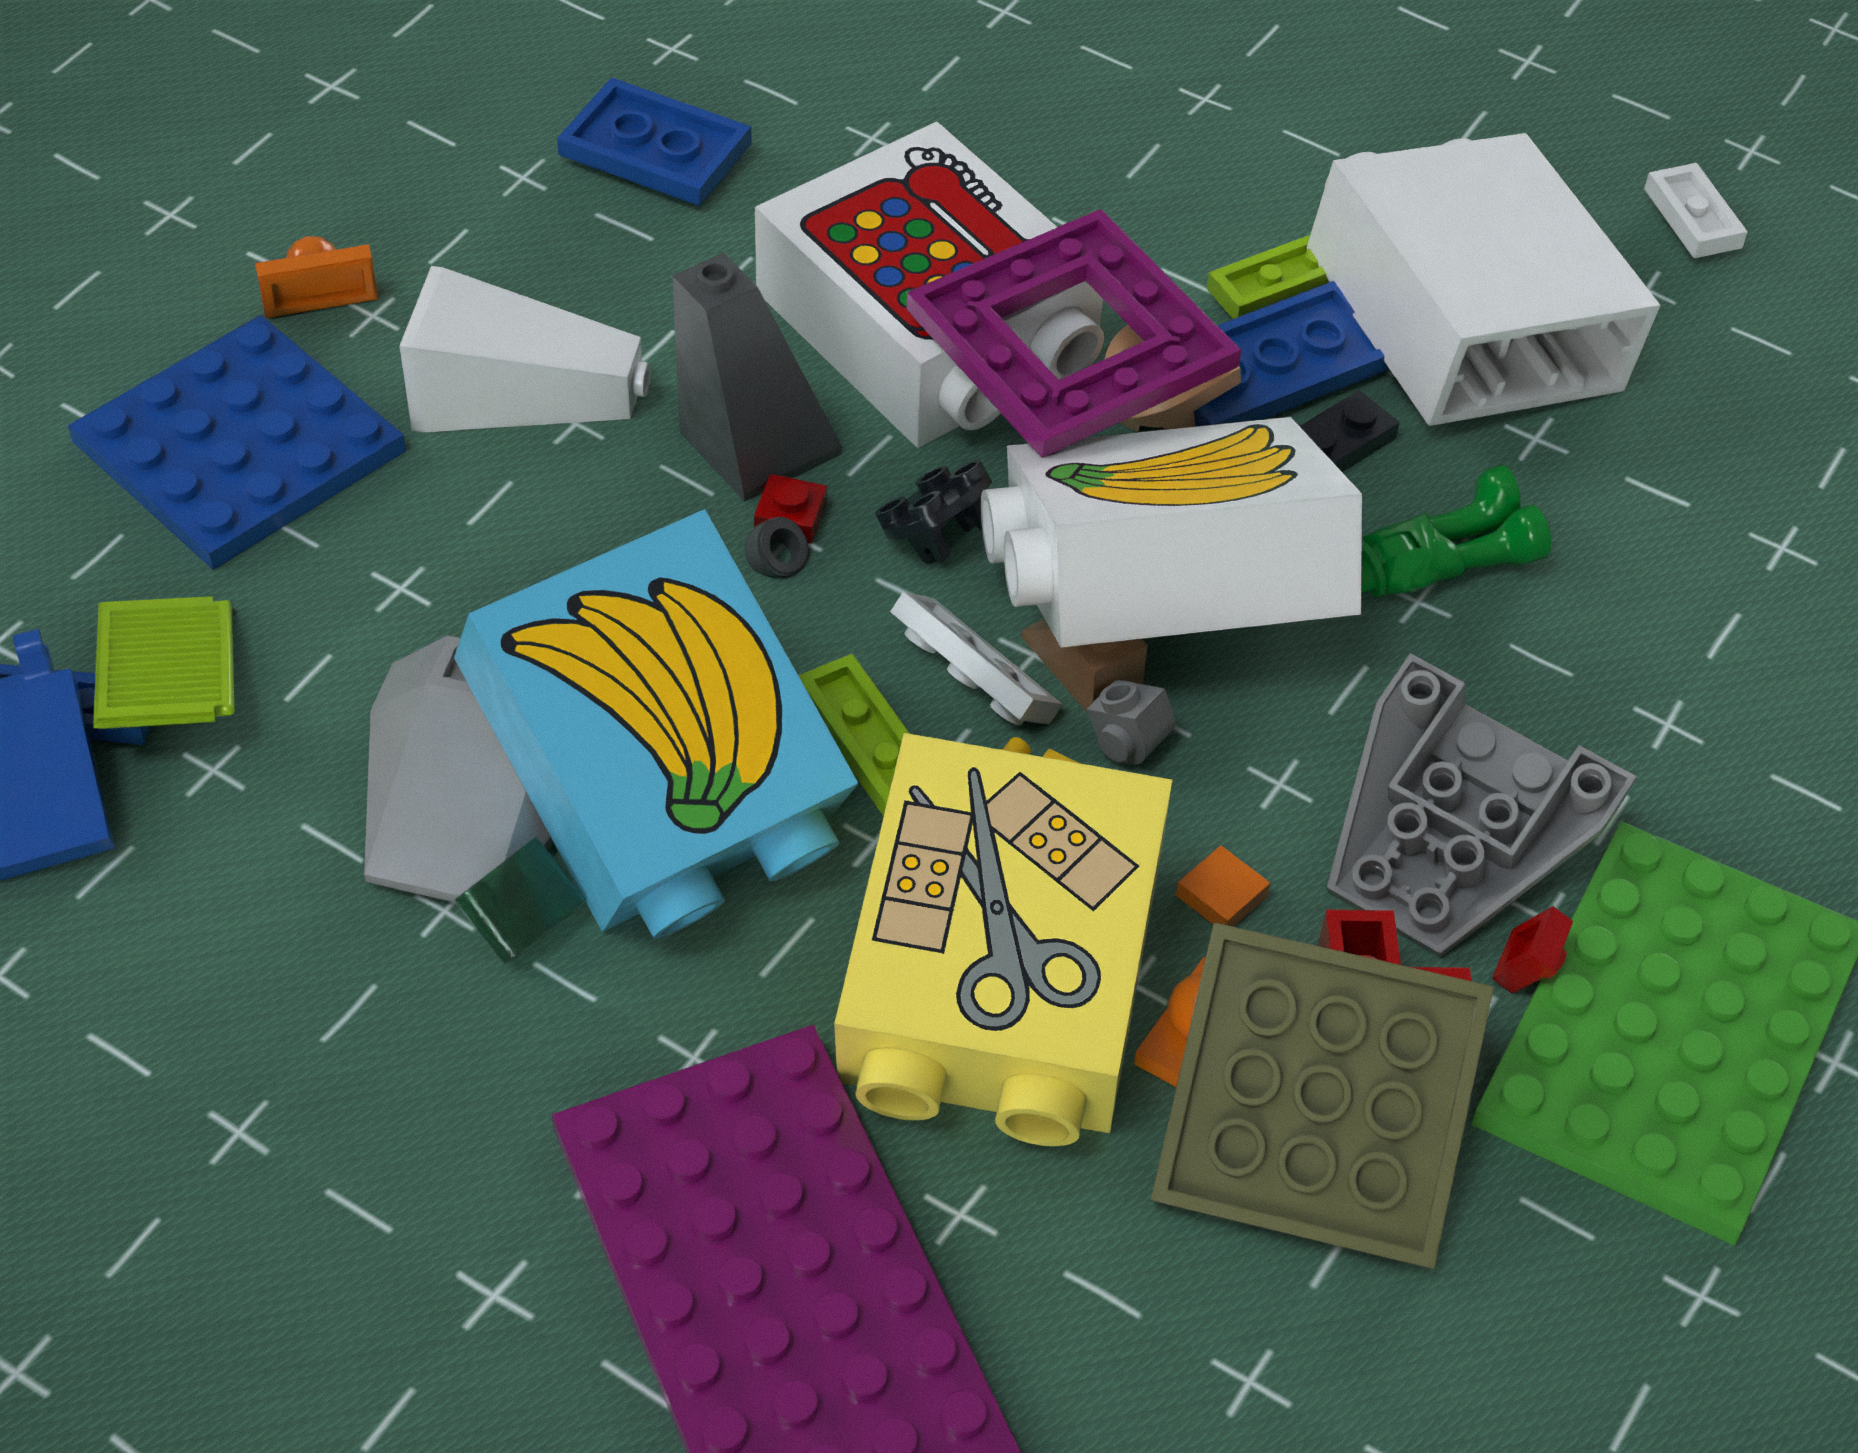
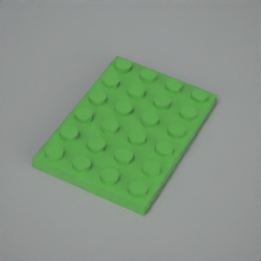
M1620 821L1571 919L1573 924L1563 947L1567 951L1566 959L1552 978L1547 979L1543 977L1476 1108L1471 1125L1735 1246L1857 960L1858 921Z

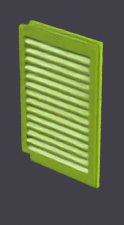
M213 596L98 603L94 728L106 729L215 722V716H231L235 712L232 603L230 601H213Z

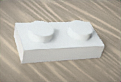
M1697 163L1649 172L1644 188L1693 258L1743 248L1747 230Z

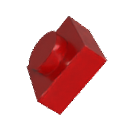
M770 474L754 513V527L775 517H785L794 521L804 532L807 542L812 544L827 504V485Z
M1552 906L1513 928L1492 979L1513 994L1537 980L1541 981L1543 977L1547 979L1552 978L1566 959L1567 951L1563 947L1573 921Z

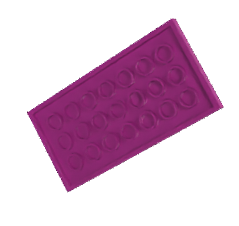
M814 1025L551 1114L553 1130L686 1453H1021Z

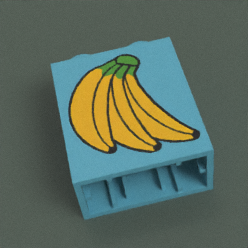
M705 509L468 614L454 659L602 932L640 914L653 939L663 938L700 920L724 903L725 899L713 877L756 856L769 881H776L805 868L839 845L840 842L828 820L857 786L858 781Z

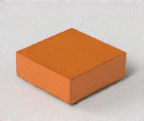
M1220 845L1178 881L1176 896L1210 923L1214 924L1215 922L1234 927L1268 897L1271 883Z

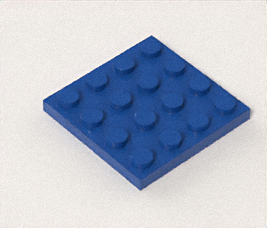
M262 315L257 316L68 425L72 442L212 570L406 451L404 435Z

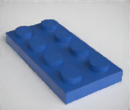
M1335 281L1217 325L1241 349L1239 367L1241 369L1242 382L1195 410V425L1207 426L1264 420L1387 371L1389 367L1384 362V354L1380 349H1375L1352 314L1356 312Z

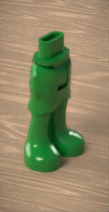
M1497 465L1488 468L1478 477L1474 500L1470 504L1439 515L1428 516L1427 512L1412 519L1388 525L1362 538L1361 594L1370 592L1374 597L1386 596V592L1389 595L1411 593L1441 580L1458 578L1464 573V570L1502 564L1524 565L1545 559L1551 551V535L1547 520L1542 511L1535 505L1521 507L1518 484L1508 467ZM1485 535L1456 545L1453 543V541Z

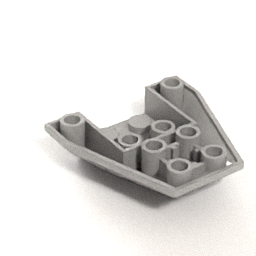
M447 635L392 663L371 708L364 876L367 883L493 911L554 842L454 659L460 638Z
M1410 653L1376 702L1327 884V892L1357 910H1394L1397 933L1441 958L1602 834L1635 784L1637 776L1578 745L1569 760L1564 759L1466 705V683Z

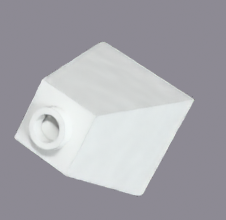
M431 266L400 343L411 429L416 432L630 419L637 397H646L650 384L651 366L649 362L642 361L641 337L437 266Z

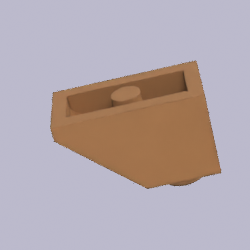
M1045 619L1022 630L1021 637L1086 712V709L1100 696L1101 692L1116 679L1143 684L1147 644L1142 639L1060 647Z

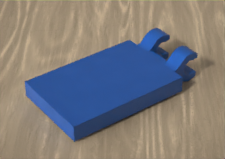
M39 629L13 635L15 650L23 672L0 678V881L115 849L77 680L70 668L54 672L50 649L47 644L43 645Z

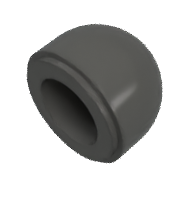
M775 517L758 524L752 529L746 540L745 556L750 567L761 575L775 578L789 577L800 572L805 566L808 559V542L804 532L794 521L785 517ZM770 542H778L786 546L790 552V561L787 564L779 562L773 556Z

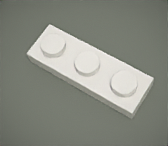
M903 591L890 611L908 626L904 634L910 641L930 653L938 651L951 662L947 667L948 672L957 680L973 689L981 687L994 698L990 703L991 708L1009 722L1016 725H1022L1024 721L1050 725L1063 704L936 599Z

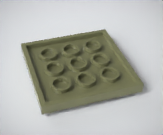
M1214 922L1151 1201L1434 1269L1494 986Z

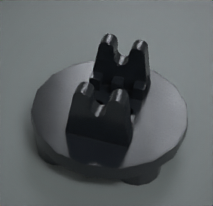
M980 460L971 461L956 469L952 474L946 465L940 466L925 473L915 482L919 491L908 498L902 496L886 503L875 512V515L888 539L899 540L907 537L924 563L928 564L935 558L937 561L942 562L951 555V551L941 531L947 525L945 521L954 516L964 531L969 532L974 527L982 530L981 495L983 490L989 488L992 481Z

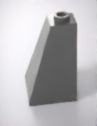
M723 252L672 275L680 433L735 493L745 502L763 493L770 474L794 478L841 455L842 446L759 288Z

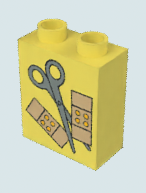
M903 734L834 1023L837 1074L842 1084L857 1086L856 1098L862 1105L884 1116L913 1121L926 1120L936 1116L941 1102L997 1112L995 1123L1002 1132L1017 1140L1040 1146H1065L1072 1144L1078 1140L1081 1128L1105 1133L1111 1132L1163 847L1172 779L920 735Z

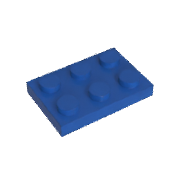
M611 77L558 136V155L700 206L752 144L751 126Z

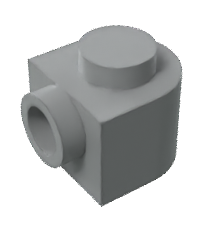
M1116 679L1086 709L1096 733L1100 749L1107 757L1116 762H1124L1131 765L1142 763L1175 728V716L1164 688Z

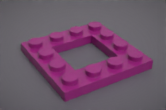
M1102 209L907 292L906 310L1041 458L1239 367L1241 349ZM1086 281L1144 342L1059 380L1001 318Z

